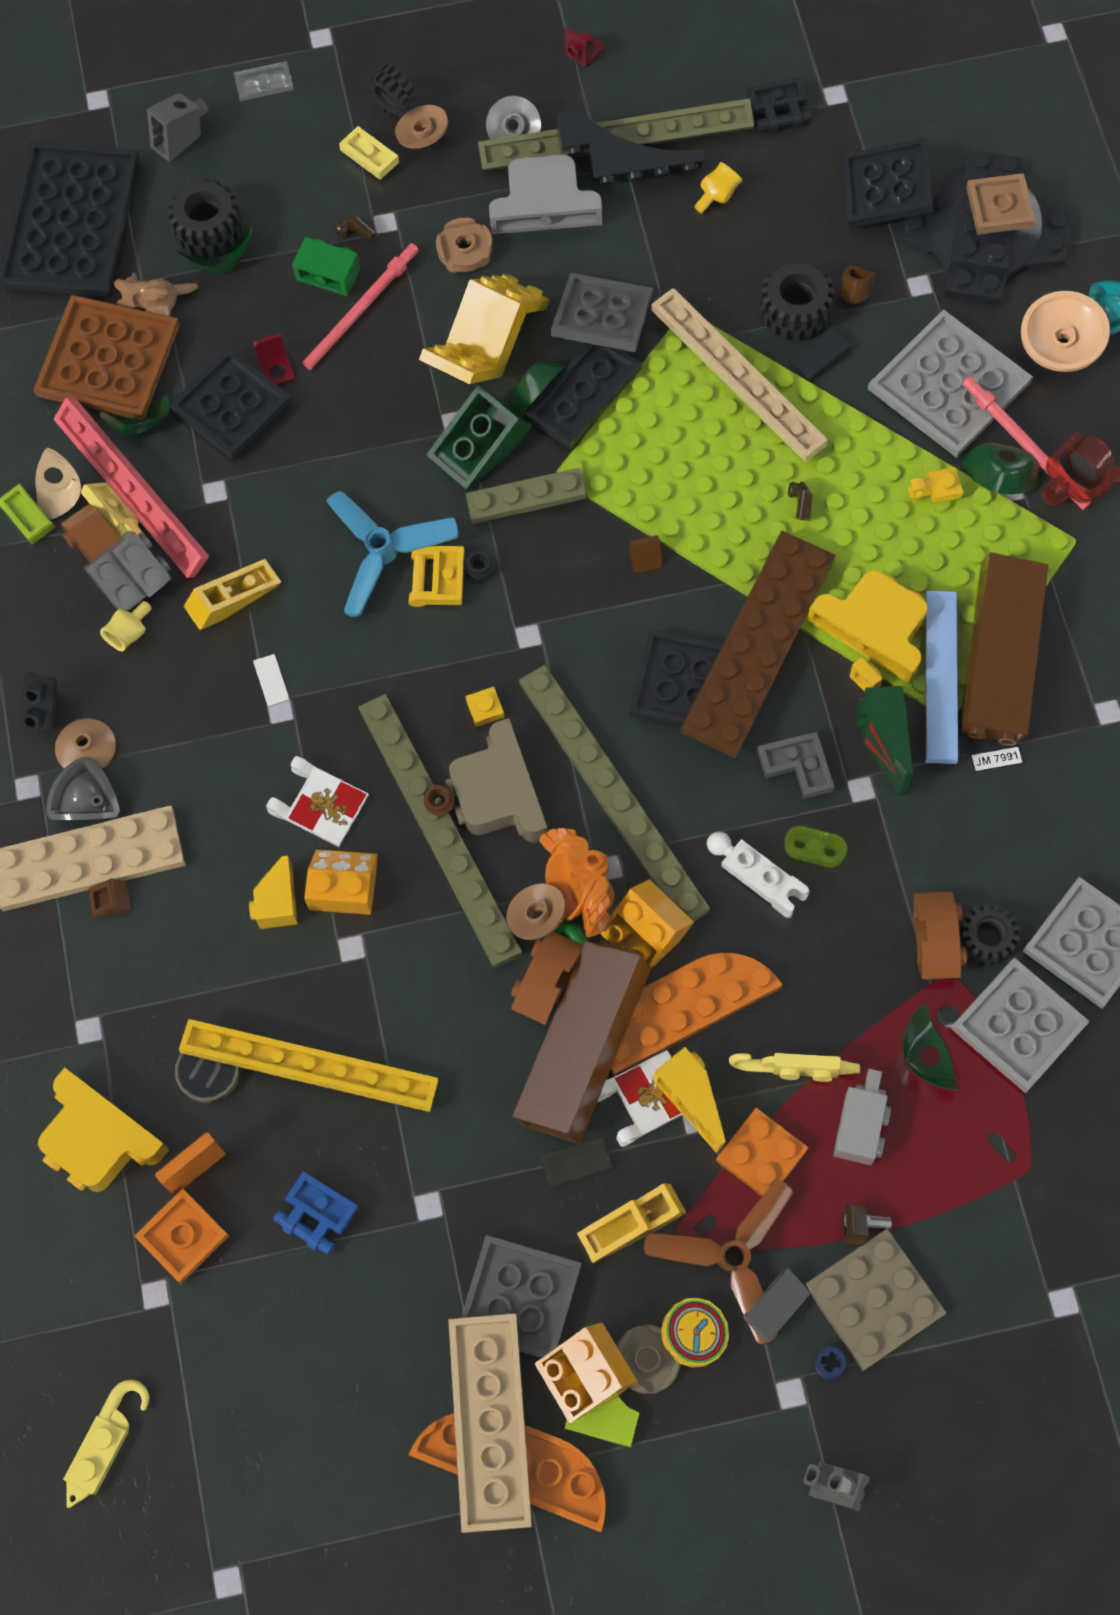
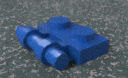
M303 1171L285 1198L295 1208L290 1215L280 1209L274 1216L273 1221L283 1227L282 1231L287 1234H295L305 1240L307 1246L312 1250L317 1251L319 1249L329 1255L334 1249L335 1243L325 1238L326 1234L331 1229L341 1236L359 1207ZM305 1214L320 1222L315 1230L301 1223Z

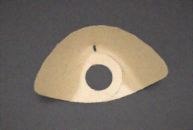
M46 448L38 463L35 483L37 505L52 520L68 512L76 504L80 497L81 484L75 469L58 452ZM55 467L61 470L63 478L59 483H49L44 478V472L48 468Z

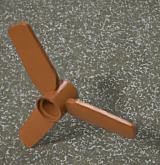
M776 1180L738 1226L735 1240L725 1242L721 1246L705 1238L649 1233L645 1238L644 1252L648 1256L701 1266H710L718 1263L723 1270L731 1272L730 1287L744 1315L763 1294L757 1275L747 1267L751 1259L749 1249L759 1245L793 1192L786 1183ZM731 1246L736 1247L741 1253V1261L736 1266L730 1265L725 1258V1253ZM748 1324L758 1344L767 1343ZM778 1332L776 1333V1335H775L770 1341H772V1340H774L775 1338H777Z

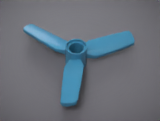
M336 492L327 498L329 506L358 539L364 541L369 551V555L361 563L344 608L345 614L351 617L362 614L383 569V564L392 562L397 552L407 553L458 538L459 529L455 519L447 518L401 527L389 534L385 528L378 527L343 492ZM385 543L381 548H377L380 544Z

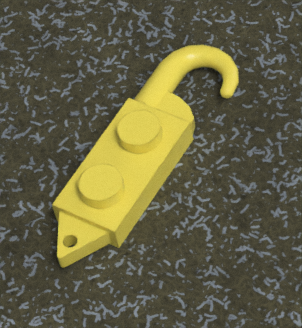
M737 1053L729 1057L730 1065L736 1069L780 1075V1078L786 1080H796L800 1076H810L815 1081L828 1082L832 1081V1078H838L839 1075L860 1073V1064L842 1061L840 1057L775 1053L774 1056L763 1059H751L752 1056L750 1054Z
M132 1379L124 1380L117 1384L109 1394L101 1412L96 1416L63 1480L67 1481V1508L74 1507L91 1494H97L128 1435V1420L117 1410L124 1395L128 1391L138 1392L142 1399L141 1410L145 1411L147 1409L149 1392L141 1382ZM72 1496L76 1497L74 1502L71 1501Z

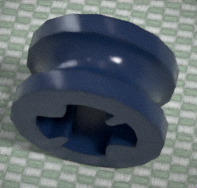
M829 1346L823 1348L815 1358L814 1366L816 1372L824 1379H837L846 1368L845 1355L836 1347ZM832 1354L837 1357L835 1362L839 1361L840 1366L839 1368L834 1367L831 1372H828L824 1369L826 1364H821V1358L827 1359Z

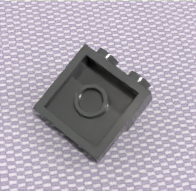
M133 531L126 532L83 568L117 610L129 611L145 597H151L172 579L167 573L171 570L170 566L161 556L154 557L149 550L152 544L143 533L137 535Z

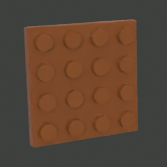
M71 295L33 389L36 397L64 402L66 397H75L82 407L144 421L180 326L178 318Z

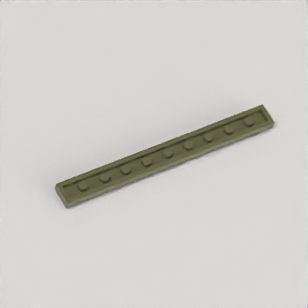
M750 98L596 123L625 140L643 146L748 130L754 127ZM557 129L478 141L482 172L508 168L510 162L524 157L567 155V152L560 153ZM584 149V153L570 157L573 158L589 155L588 149Z
M543 665L519 679L520 686L651 881L693 921L709 913L710 907L547 667Z
M386 694L359 706V712L493 968L496 969L522 956L521 949L449 813L443 816H435L425 808L424 795L434 785ZM440 797L435 800V805L440 806L443 804Z

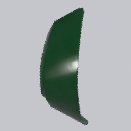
M252 225L243 238L235 241V246L232 249L226 248L229 260L224 265H215L209 255L205 256V265L200 257H197V254L187 255L178 250L176 252L184 259L207 272L217 275L227 274L239 263L250 240Z
M547 361L534 363L523 374L510 393L509 407L522 416L551 380L565 369L567 365Z
M166 395L150 405L145 421L133 425L132 419L129 417L115 420L105 412H101L100 416L120 435L130 438L137 437L154 428L168 415L169 397ZM143 426V430L136 433V430Z
M990 442L981 444L967 453L962 459V465L971 478L982 487L993 492L1011 495L1034 490L1043 483V475L1038 461L1031 453L1013 446ZM1010 451L1016 455L1017 459L1013 462H1007L1002 460L998 453Z
M922 1005L913 1014L904 1031L902 1053L906 1064L915 1075L925 1082L943 1089L960 1090L961 1087L954 1078L949 1052L930 1020L928 1006ZM931 1046L939 1051L940 1061L938 1064L926 1066L922 1063L920 1052L923 1048Z

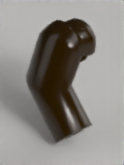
M357 215L341 217L334 226L336 234L340 237H346L348 233L357 232L367 242L377 233L375 229Z
M790 482L788 496L791 498L796 497L798 500L795 519L810 521L813 502L811 491L805 482Z

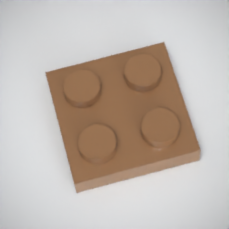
M1024 173L968 180L966 189L977 235L1034 227L1035 217Z

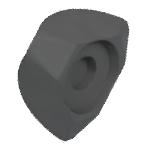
M82 757L67 765L54 781L49 792L46 812L51 820L105 819L116 817L120 812V807L115 792L101 767L93 759Z

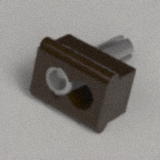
M850 1203L845 1206L841 1213L845 1246H863L869 1236V1227L890 1229L892 1224L890 1217L866 1215L865 1206H853Z

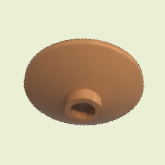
M435 105L416 107L408 111L398 121L395 129L396 138L401 145L411 149L429 146L439 140L448 127V117L442 108Z
M91 718L79 719L68 724L60 732L55 744V754L63 768L79 758L89 757L103 770L110 764L116 751V740L111 729L105 723ZM88 740L85 746H78L80 741Z
M534 884L523 889L512 899L507 909L506 920L508 927L513 934L525 940H535L547 936L560 925L566 912L565 898L558 888L550 884Z

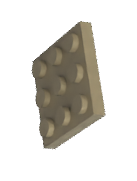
M888 1229L804 1285L810 1291V1295L862 1371L875 1364L946 1314V1311Z

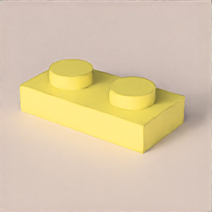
M359 126L339 143L340 150L380 180L399 163L397 154Z

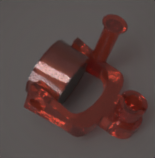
M1077 431L1048 458L1045 468L1052 479L1046 484L1041 494L1046 504L1058 506L1069 496L1079 503L1086 504L1095 496L1104 497L1115 482L1120 481V467L1116 466L1114 454L1102 440L1093 435H1086L1078 441L1081 434ZM1066 451L1067 462L1080 479L1089 484L1099 483L1094 489L1089 490L1080 486L1064 471L1059 458Z

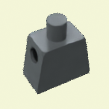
M177 93L148 108L147 117L151 148L168 162L173 161L200 136V117L208 112L206 103L201 98H197L192 102L183 94Z

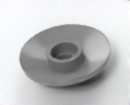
M507 96L498 100L489 110L486 119V130L490 140L535 133L541 130V119L536 107L530 101L520 96ZM510 120H516L518 123V128L514 131L508 128Z

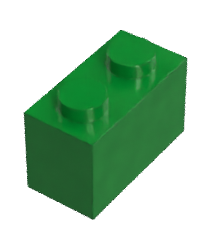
M305 237L292 263L297 281L348 296L360 271L358 254L346 247L339 248L323 240H314Z

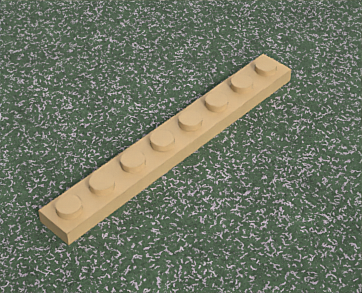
M674 288L652 303V311L805 463L827 446L828 439Z

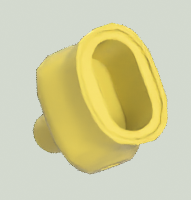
M143 601L132 613L118 609L110 622L101 628V636L118 651H125L130 644L137 641L144 634L146 629L141 620L151 611V606Z

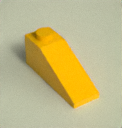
M263 559L194 588L184 608L199 630H202L225 620L279 586L281 581L266 559Z
M684 1047L655 1071L652 1080L710 1147L718 1153L726 1140L707 1071L704 1069L705 1064L695 1052L690 1053Z

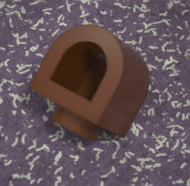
M849 264L843 271L839 291L840 296L850 304H858L866 300L872 293L876 273Z

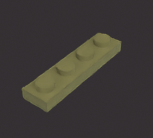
M580 467L465 493L472 524L587 499Z

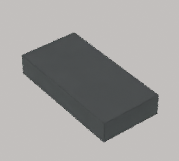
M789 1268L785 1269L744 1314L743 1318L765 1342L770 1341L811 1293Z

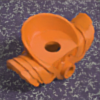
M559 828L544 833L540 836L539 841L552 855L546 865V884L558 888L565 898L566 912L563 920H573L583 912L586 936L589 938L598 935L606 929L611 920L608 911L612 907L615 897L614 890L606 876L609 870L608 857L600 851L589 850L588 842L583 837L577 836L576 831L573 829Z

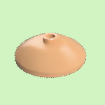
M1073 291L1053 292L1036 300L1025 313L1021 326V339L1028 355L1041 366L1060 372L1080 370L1094 363L1104 352L1110 334L1109 321L1102 307L1092 298ZM1063 338L1066 339L1068 342L1061 343L1058 340Z

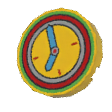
M688 1298L675 1304L665 1315L661 1328L662 1340L666 1350H669L678 1363L692 1368L705 1367L717 1360L726 1349L729 1338L728 1324L721 1310L710 1301L701 1298Z

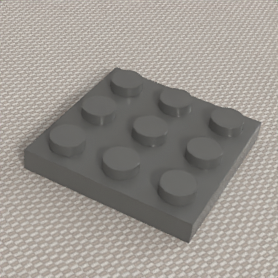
M570 273L552 325L551 336L636 352L653 297V288Z
M486 1235L461 1318L516 1314L519 1353L542 1359L559 1345L582 1263Z

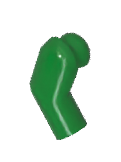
M562 920L560 925L553 931L581 945H584L585 941L588 942V937L580 925L575 922Z

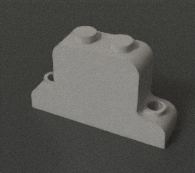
M567 155L524 157L513 160L508 166L510 195L505 198L495 199L489 205L491 234L602 225L601 197L594 191H580L577 188L575 162Z

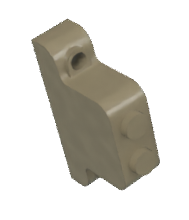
M508 718L498 721L491 726L489 736L485 737L488 749L457 758L450 764L449 772L451 778L446 779L445 783L457 798L459 806L454 807L459 824L465 823L467 830L471 834L479 836L515 825L519 836H522L529 842H538L540 836L548 832V828Z

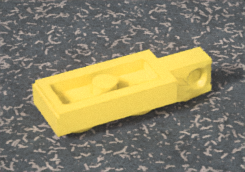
M107 482L84 484L80 493L90 505L98 509L119 537L128 531L136 532L137 535L143 533L138 526L140 521Z

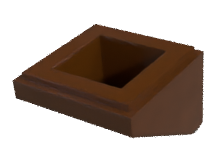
M655 535L629 542V556L634 573L662 568L659 536Z
M111 878L89 888L93 918L115 915L131 910L128 885L125 881Z

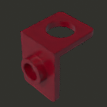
M570 28L565 30V54L584 67H587L604 51L605 45L587 32L580 36ZM588 43L595 47L591 53H588Z
M280 333L253 342L258 362L265 377L277 386L295 380ZM274 366H282L286 369L284 376L280 378H273L269 373Z

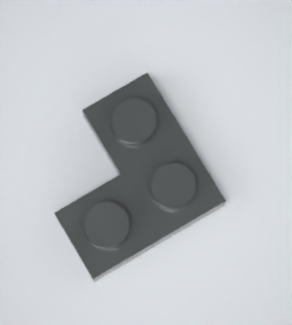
M817 732L757 747L765 778L795 771L804 799L834 791L835 787Z

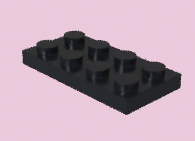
M588 343L525 413L526 421L572 449L642 369L641 362L620 349Z

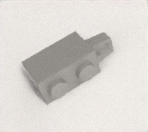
M869 1069L864 1086L857 1084L856 1088L848 1087L833 1157L872 1166L875 1157L881 1158L885 1138L879 1137L881 1126L888 1125L891 1107L886 1106L888 1097L885 1095L886 1091L879 1089L881 1071Z

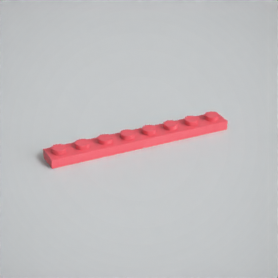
M66 397L54 417L55 422L187 578H195L209 555L75 397Z

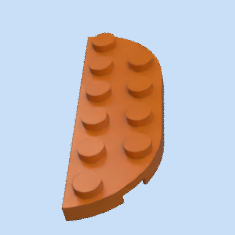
M717 953L701 957L645 986L612 1064L611 1072L615 1077L780 990L782 983L769 968L753 958L735 953Z
M454 1413L429 1425L413 1444L409 1456L458 1475ZM525 1425L530 1504L601 1533L605 1520V1494L600 1477L590 1460L572 1444Z

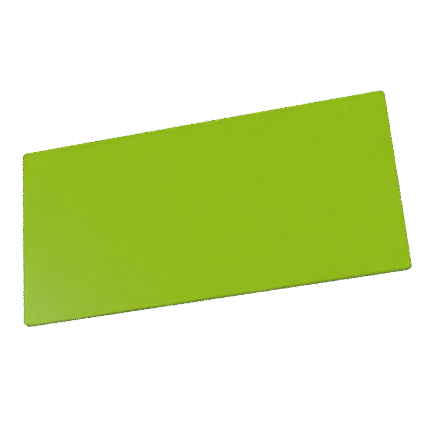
M713 326L828 439L827 446L805 463L669 329L641 364L642 369L597 419L556 473L580 467L587 498L648 536H659L661 544L747 597L781 530L836 555L816 598L823 594H830L840 600H845L864 574L869 571H878L882 574L891 575L901 586L908 590L917 591L924 601L926 591L957 592V700L959 712L963 704L981 562L990 552L1049 564L1047 586L1076 544L1075 538L1001 494L982 487L970 476L958 469L956 471L963 490L961 499L932 503L931 496L910 500L907 490L911 487L910 480L916 478L925 479L927 472L953 468V466ZM790 482H805L811 491L813 502L810 521L795 519L798 500L796 497L791 498L788 496ZM807 614L800 630L854 663L862 657L867 663L874 664L880 671L884 682L891 686H903L905 695L925 706V618L923 625L910 641V644L920 651L921 661L915 677L910 684H907L807 621Z

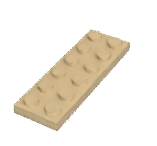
M170 805L0 848V909L7 911L87 891L89 888L111 878L126 881L186 866L173 807Z
M505 1314L448 1319L462 1533L530 1528L532 1527L517 1315Z

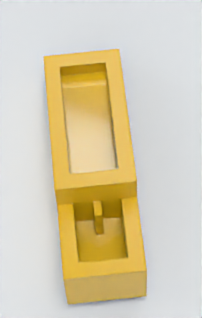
M664 1183L639 1199L629 1201L577 1234L591 1261L595 1263L646 1237L647 1234L664 1227L686 1214V1211L672 1185Z

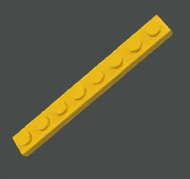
M188 1019L179 1046V1051L183 1054L431 1112L438 1086V1078L191 1019Z

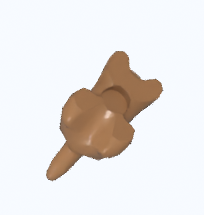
M135 272L126 280L117 279L114 282V286L122 294V298L117 301L116 305L132 309L142 308L146 312L171 317V310L176 303L177 296L191 293L198 288L197 283L172 285L169 281L162 279L141 281L137 279Z

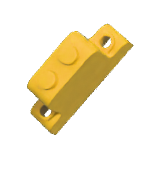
M869 571L864 574L845 600H840L830 594H823L818 596L810 606L807 621L899 679L910 684L917 673L921 661V653L915 646L910 644V641L923 625L927 611V604L917 591L908 590L901 586L889 574Z
M65 1067L55 1078L53 1089L56 1095L54 1098L64 1107L40 1135L38 1146L46 1155L42 1161L56 1172L61 1167L71 1174L67 1181L81 1192L85 1187L94 1192L105 1190L130 1159L135 1160L141 1166H144V1164L155 1165L169 1151L164 1143Z

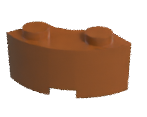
M90 504L61 523L66 531L63 534L66 542L72 549L78 547L89 562L120 538L98 509Z
M952 892L914 893L913 923L917 942V965L922 979L961 978V966L966 965L965 946H960L958 922H962V907L960 903H955Z
M555 932L548 934L544 940L538 939L531 952V956L534 958L524 978H518L512 989L511 996H514L515 1000L511 1009L546 1025L558 1008L584 945Z

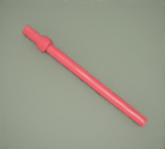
M411 243L399 257H394L388 263V269L303 361L306 368L312 370L391 281L404 273L407 269L406 265L419 252L416 245Z
M971 375L962 382V385L977 399L976 404L983 411L987 410L1026 452L1031 453L1039 465L1082 510L1091 503L1083 492L995 402L997 398L989 390L985 391Z

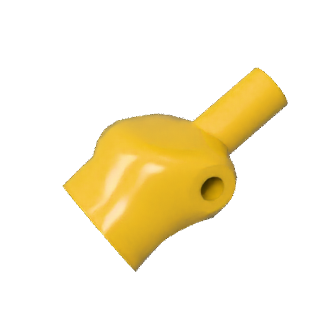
M720 162L717 168L702 180L701 188L705 194L696 203L694 208L703 214L714 200L726 203L731 198L735 188L742 182V178L726 164Z

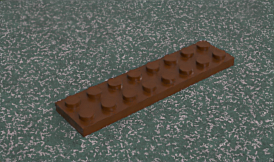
M781 530L681 727L680 733L736 759L809 612L810 606L813 604L835 559V554Z

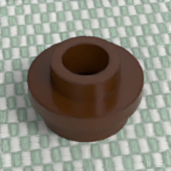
M435 785L428 789L424 795V806L432 815H446L454 807V794L444 785ZM444 797L445 802L442 805H435L437 798Z

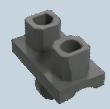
M819 1462L818 1466L814 1464L808 1465L803 1483L811 1487L808 1495L859 1511L861 1500L865 1497L863 1489L869 1483L870 1477L862 1473Z

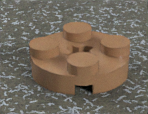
M454 219L444 226L440 236L438 233L436 238L438 257L446 265L447 270L453 273L468 272L484 267L489 263L493 249L491 233L485 225L482 227L480 224H476L474 219ZM462 241H466L468 245L471 244L468 248H459Z

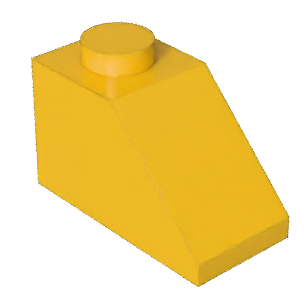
M282 856L253 889L254 901H249L251 920L256 919L260 929L298 924L292 864L288 856Z

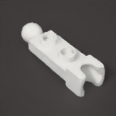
M722 831L714 832L708 837V850L714 855L726 856L722 862V867L771 903L772 907L785 917L791 918L794 910V905L788 900V897L794 896L801 901L807 899L810 891L806 885L794 876H789L742 839L733 847L730 837Z

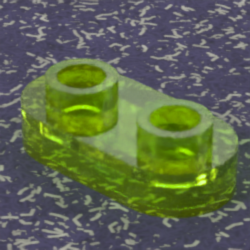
M796 826L791 828L785 836L784 848L792 858L826 867L838 866L845 859L847 852L846 843L836 834L805 826ZM796 841H802L805 844V847L801 849L797 848L794 845V843ZM833 849L836 854L828 856L825 854V850Z

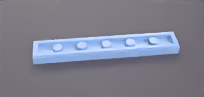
M926 591L925 763L957 764V592Z

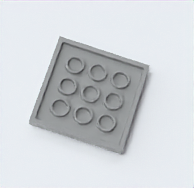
M943 310L869 382L868 390L957 458L995 420L987 410L983 411L976 404L977 399L962 385V382L971 375L985 391L989 390L997 398L995 402L1005 410L1031 383L1033 376Z

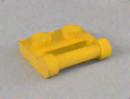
M430 546L411 551L414 566L412 592L409 593V605L414 607H423L425 605H462L464 546ZM428 559H434L432 591H424L425 563Z

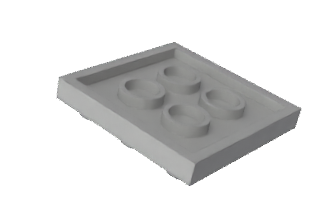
M1078 877L1024 948L1023 952L1103 1009L1120 986V905Z
M1013 958L952 1025L951 1029L1023 1092L1027 1093L1089 1023V1020L1016 958Z

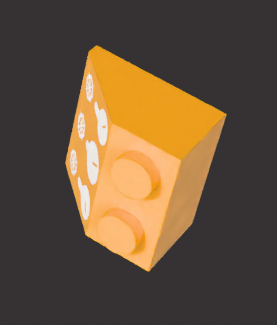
M316 850L307 873L304 899L308 909L312 911L371 915L378 854Z

